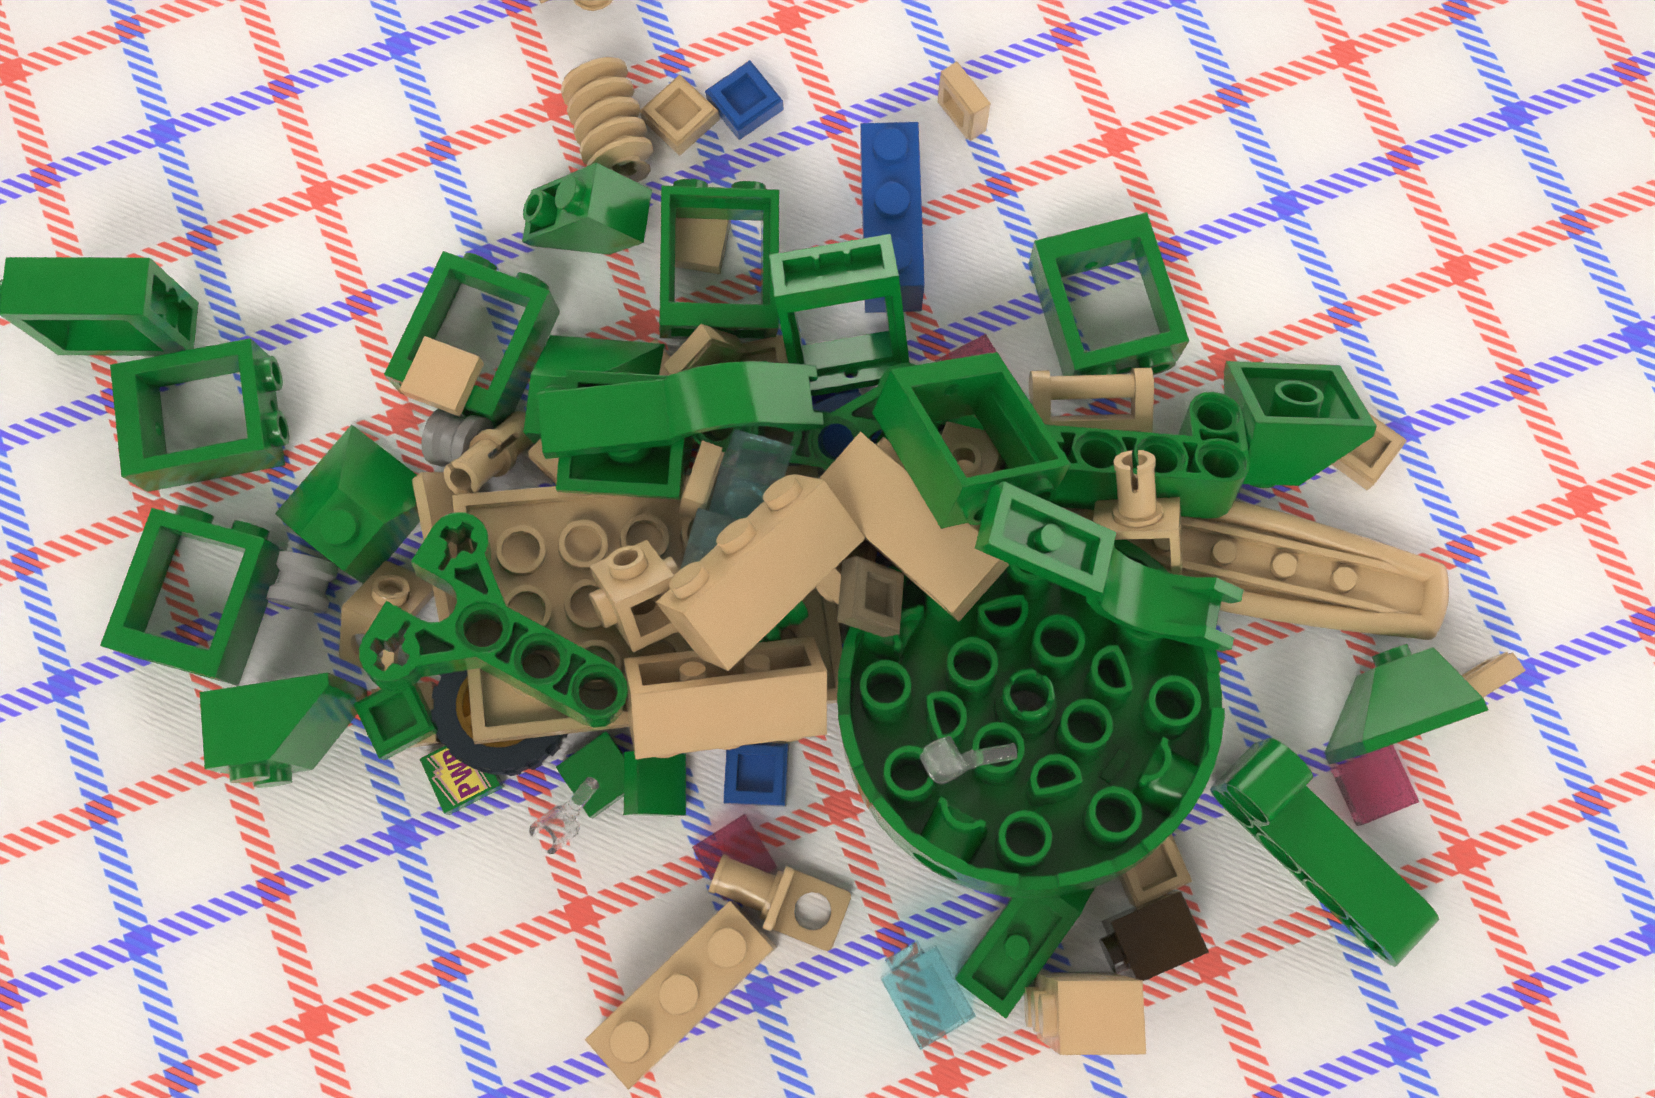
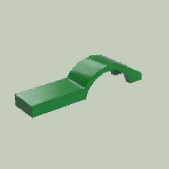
M758 361L726 362L691 368L658 380L537 392L542 452L545 459L669 446L675 444L680 439L697 433L741 426H770L783 428L789 432L823 429V414L813 412L810 382H815L818 378L816 365Z
M1001 482L990 487L974 549L1085 596L1086 602L1096 613L1121 626L1145 634L1218 651L1232 650L1234 637L1216 630L1221 602L1230 604L1241 602L1244 589L1217 577L1176 575L1144 566L1127 558L1115 548L1114 541L1117 532L1007 482Z
M1119 748L1099 778L1110 784L1130 755ZM1144 804L1142 806L1148 811H1155ZM1096 887L1058 897L1032 899L1011 897L960 968L954 980L1006 1019L1024 995L1025 987L1031 985L1079 918Z

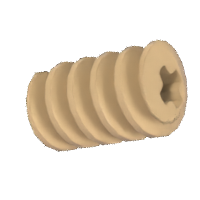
M604 57L581 64L564 77L560 91L564 103L568 106L567 113L571 124L574 125L573 132L577 143L580 145L579 151L583 163L589 166L597 162L636 182L645 179L651 171L650 164L645 162V160L651 156L654 150L651 140L644 137L647 128L645 121L638 118L641 110L638 101L632 98L634 88L632 82L626 79L628 74L626 63L619 58Z

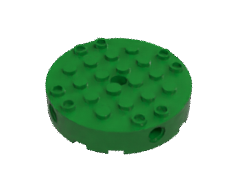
M1114 541L1115 548L1127 558L1149 568L1169 573L1158 561L1130 541ZM893 564L889 567L891 569L901 572ZM1011 564L959 622L904 575L900 634L882 637L850 626L843 645L838 668V721L845 758L856 788L877 823L900 848L932 872L956 884L979 892L1003 897L1032 899L1058 897L1082 892L1113 880L1150 856L1183 822L1206 788L1215 767L1222 742L1225 708H1222V690L1219 676L1221 665L1216 650L1145 634L1116 624L1096 613L1086 602L1085 596ZM1021 690L1034 692L1042 699L1044 706L1036 711L1023 710L1021 712L1013 703L1010 694ZM1120 748L1129 754L1130 757L1113 781L1108 784L1099 776ZM1144 804L1155 811H1148L1142 806Z

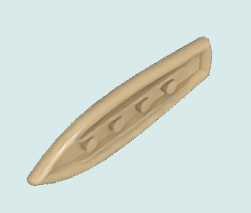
M1234 501L1229 512L1219 518L1181 517L1182 575L1190 577H1217L1244 589L1241 602L1232 604L1221 602L1220 611L1292 624L1423 640L1434 639L1443 623L1449 603V580L1447 568L1442 563L1325 524L1240 501ZM1064 508L1093 521L1094 510ZM1170 538L1126 539L1140 547L1171 573Z

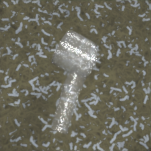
M947 736L925 746L924 753L920 755V759L929 777L936 783L943 784L954 780L967 770L974 769L977 766L1017 759V749L1015 744L1011 743L978 750L972 749L960 754L951 736Z
M587 777L568 802L564 803L563 806H555L530 825L529 833L532 837L543 829L551 835L553 845L547 851L548 854H554L579 834L580 825L577 816L599 788V783L594 778Z

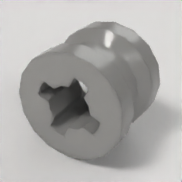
M437 409L428 418L423 430L421 440L423 456L430 464L440 467L446 466L453 460L458 459L469 449L470 441L478 433L486 429H494V426L486 417L470 415L467 418H463L462 414L459 417ZM493 451L488 454L489 458L492 456Z
M280 551L276 563L280 570L278 582L269 587L266 599L290 608L326 614L330 602L326 596L328 583L336 579L339 567L334 563L313 556Z

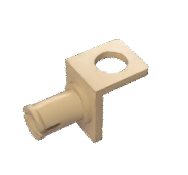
M1132 450L1120 453L1113 461L1116 471L1118 499L1096 501L1093 522L1117 532L1115 540L1170 538L1171 574L1182 575L1183 554L1180 497L1156 498L1154 470L1156 459L1152 453L1138 450L1139 466H1137V474L1133 473Z
M722 855L708 892L717 893L762 912L760 919L765 920L762 928L772 931L773 929L825 951L832 949L851 900L850 892L786 866L784 872L778 870L775 876L733 860L728 855ZM806 893H820L830 903V919L820 929H805L795 918V904Z

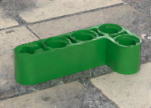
M1204 392L1195 396L1190 402L1178 435L1045 424L1071 463L1070 468L1056 489L1055 498L1051 502L1064 508L1094 510L1096 501L1118 499L1116 471L1113 461L1117 455L1132 450L1134 474H1137V466H1139L1138 450L1150 452L1155 456L1156 498L1180 497L1181 517L1210 519L1219 518L1227 514L1232 508L1249 471L1250 458L1243 412L1234 399L1222 393ZM1006 463L1003 470L1009 469Z
M1267 738L1254 743L1211 787L1212 795L1235 820L1371 952L1384 962L1396 967L1440 920L1438 914L1417 891L1306 786L1313 779V774L1296 753L1274 738Z

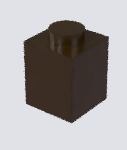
M1171 891L1137 908L1132 907L1101 921L1107 935L1100 938L1099 942L1110 968L1116 974L1124 972L1127 977L1145 981L1209 953L1181 891Z

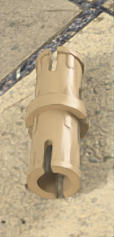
M521 411L513 412L511 416L509 415L496 428L486 429L478 433L470 441L469 449L444 468L443 475L448 488L457 495L476 493L492 477H500L509 472L516 464L517 456L532 445L531 440L523 433L526 413ZM496 448L497 453L489 458L488 454Z

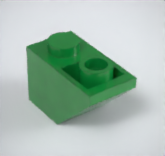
M596 162L531 190L523 208L525 227L522 242L534 247L607 255L642 244L645 238L652 189Z

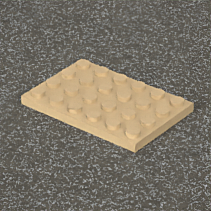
M809 465L718 472L703 518L699 517V520L678 514L690 475H686L681 500L562 493L556 491V486L452 495L454 512H465L474 515L483 522L488 532L491 547V561L489 565L506 606L612 663L622 671L625 677L624 658L692 651L693 649L678 631L640 650L632 652L616 626L612 625L605 629L593 608L589 594L598 590L590 565L608 558L611 553L619 548L634 546L648 540L662 560L672 557L679 570H681L688 564L699 562L717 545L716 539L724 528L738 519L748 517L763 503L764 492L774 482L793 474L817 479L819 477L817 467ZM466 538L461 545H457V555L461 551H466L470 554L474 552L471 539ZM815 587L802 600L808 610V618L798 626L789 625L784 629L781 634V640L814 636L827 670V704L837 703L838 668L842 654L839 622H837V606L835 601L830 602L826 600ZM489 619L479 620L468 629L466 639L472 645L488 647L498 641L503 629L495 621ZM536 650L524 659L522 667L528 675L540 679L553 675L558 669L560 662L552 652ZM480 668L467 670L474 744L629 727L627 698L623 712L615 722L605 727L593 728L579 723ZM592 680L580 689L579 697L588 708L602 710L612 705L616 700V693L607 682Z

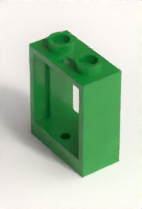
M680 179L675 181L673 186L661 185L660 338L688 339L700 324L736 335L742 341H756L776 337L779 329V316L774 298L769 255L779 253L778 189H766L765 184L756 181L735 182L731 185V188L708 187L707 182L698 179ZM676 218L761 221V304L675 302Z
M1147 212L1034 241L1028 264L1063 376L1128 374L1132 368H1152L1153 375H1156L1176 365V361H1178L1189 343V338ZM1136 259L1160 334L1085 353L1061 277Z
M891 234L769 255L774 298L788 363L816 365L818 378L817 381L810 382L811 397L877 386L881 376L889 367L898 363H910L899 274ZM884 297L888 331L807 345L802 344L796 312ZM849 374H857L854 378L846 377Z
M443 251L384 376L400 394H403L400 391L401 385L424 336L435 340L461 284L526 307L488 390L474 385L461 413L463 418H467L470 415L486 417L496 428L509 415L511 416L515 412L531 373L559 316L560 310L549 290V286L542 280L522 272L517 273L516 278L499 272L493 263L473 253H465L462 258Z
M6 257L3 279L0 280V316L57 355L159 356L194 349L199 302L151 258Z
M251 338L110 365L121 477L141 489L150 492L285 466L283 446L289 444L290 437L287 421L284 414L278 410L276 391L281 390L283 386L281 370L276 358L269 356ZM240 372L248 438L167 453L160 387Z
M998 352L891 369L872 412L941 529L965 523L980 525L989 489L991 486L1001 482H1007L1052 502L1057 493L1056 489L1071 466V463ZM975 414L1009 469L966 477L933 422Z
M178 505L175 514L151 508L100 646L131 657L239 686L269 602L266 599L269 587L275 584L280 571L276 565L279 552L285 550L267 540L270 531L247 522L234 520L231 529L212 524L214 520L213 515L188 506ZM180 536L244 552L209 650L145 633Z

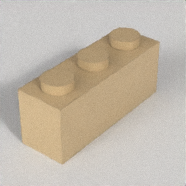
M860 432L819 478L826 481L866 538L865 541L958 622L1009 566L1007 562L974 549L980 525L965 523L943 529L940 528L891 443L884 437L877 444H874Z
M796 474L777 480L764 492L763 503L748 517L738 519L724 528L716 539L717 545L699 562H693L683 567L670 580V589L656 603L700 659L729 671L866 539L825 480Z
M814 636L757 643L729 671L700 659L694 650L624 658L625 679L628 689V722L635 759L650 757L669 758L681 753L712 749L731 750L743 745L773 741L792 742L804 737L827 735V670Z
M729 901L606 1018L585 1041L629 1090L758 967L777 946L737 902Z
M1040 972L1035 978V987H1025L1024 1012L1026 1026L1033 1027V1031L1037 1032V1038L1058 1054H1146L1143 980L1112 972Z

